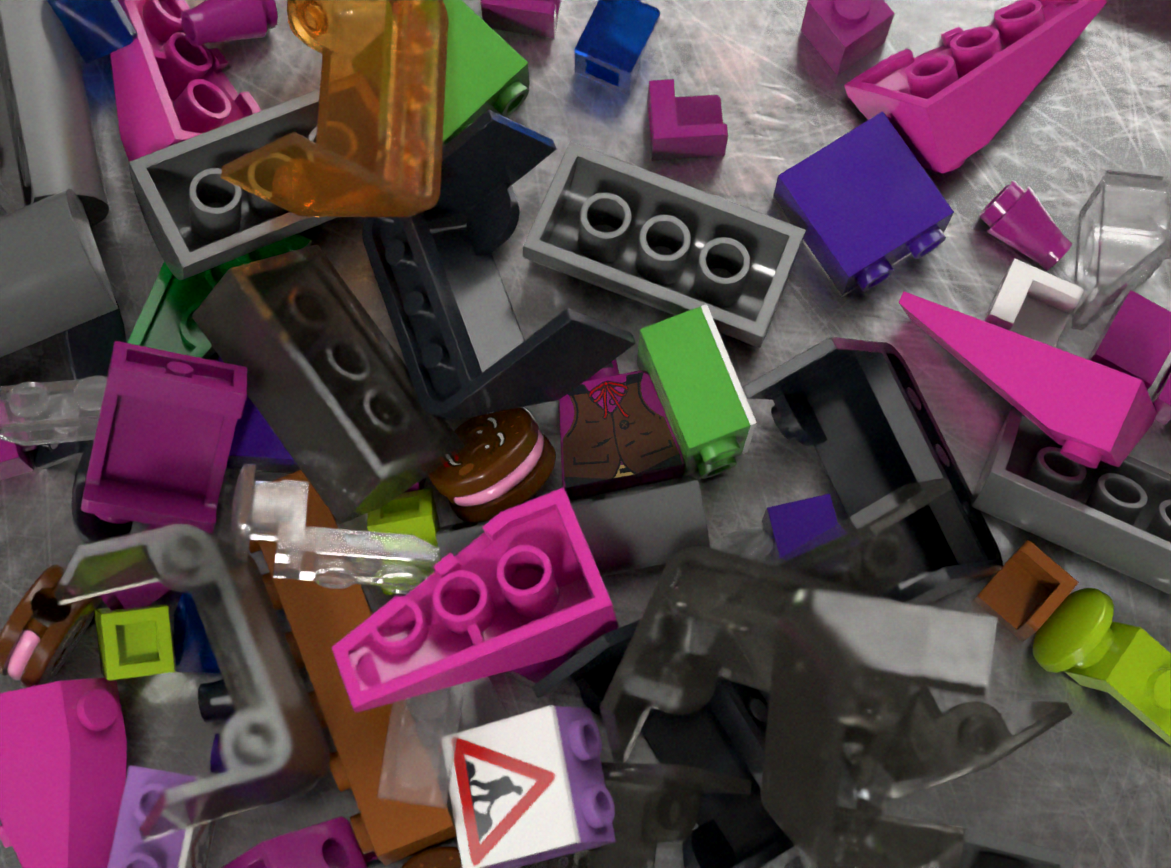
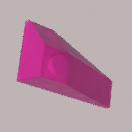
M104 0L119 132L129 162L261 111L249 91L238 94L226 77L223 69L227 66L228 61L218 47L208 49L205 44L196 47L190 44L181 23L182 11L191 9L185 0Z
M903 291L898 303L910 320L1056 443L1062 445L1060 453L1068 459L1091 468H1097L1100 460L1119 468L1152 426L1157 412L1143 380Z
M564 487L500 512L483 526V534L455 556L450 552L433 566L435 570L433 574L404 597L395 596L332 647L355 712L558 658L588 646L601 635L619 628L613 605Z

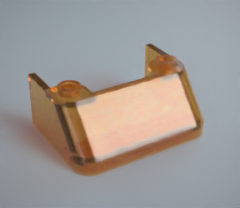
M287 0L288 22L292 32L305 45L322 54L316 143L293 132L223 165L221 178L301 217H411L434 207L438 202L441 187L448 43V14L443 1Z

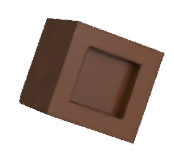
M1027 540L1013 553L1003 565L1002 570L993 576L973 600L1021 642H1024L1039 630L1079 582L1035 544Z

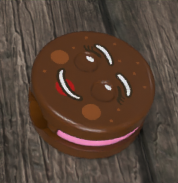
M521 407L475 416L461 424L445 438L433 454L428 474L438 491L448 497L452 511L459 519L471 523L492 520L500 512L529 500L551 475L555 466L556 452L546 435L540 431L531 413L526 408Z
M58 564L51 565L37 578L18 603L0 633V674L3 676L9 674L13 680L20 681V686L23 688L51 682L84 635L95 615L94 609L98 608L101 601V591L88 582L82 584L80 579L71 577L72 573Z

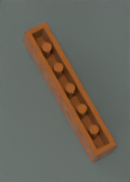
M314 465L240 493L248 513L237 518L240 530L251 554L262 550L269 572L259 576L260 583L272 611L275 612L282 608L285 611L291 631L281 634V638L294 670L297 671L306 667L314 690L303 694L317 731L328 727L337 751L327 754V761L340 792L350 788L353 791L360 812L349 818L363 854L375 850L379 860L387 866L457 837L453 817L407 699L360 712H355L352 707L332 647L372 616L373 612Z

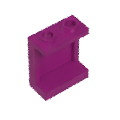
M115 341L86 475L81 510L95 514L98 518L111 523L120 524L135 521L161 526L167 532L175 535L189 536L195 533L212 535L216 523L217 503L237 419H241L246 399L247 367Z

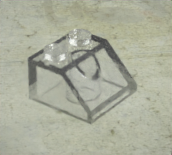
M1106 170L1080 210L1074 285L1084 289L1079 303L1072 311L1071 329H1086L1124 299L1130 290L1134 291L1147 281L1165 259L1171 258V177Z

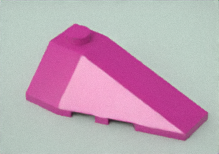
M1019 0L996 10L993 15L995 23L991 25L975 27L965 31L958 26L941 34L942 46L916 57L907 48L885 58L844 84L847 96L867 120L883 111L920 165L933 172L944 174L962 166L966 158L986 146L1107 2L1106 0Z
M106 678L64 680L0 693V821L2 823L0 825V839L4 848L13 847L22 868H108L126 784L127 739L117 680L108 681Z

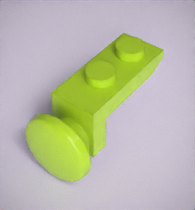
M1084 588L1069 594L1036 632L1033 642V655L1036 661L1048 672L1058 673L1064 671L1081 686L1108 692L1171 746V653L1143 628L1113 622L1114 604L1111 597L1096 588Z

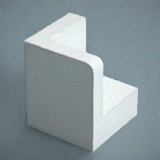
M1014 258L1000 283L984 321L1056 347L1069 315L1079 303L1084 289Z

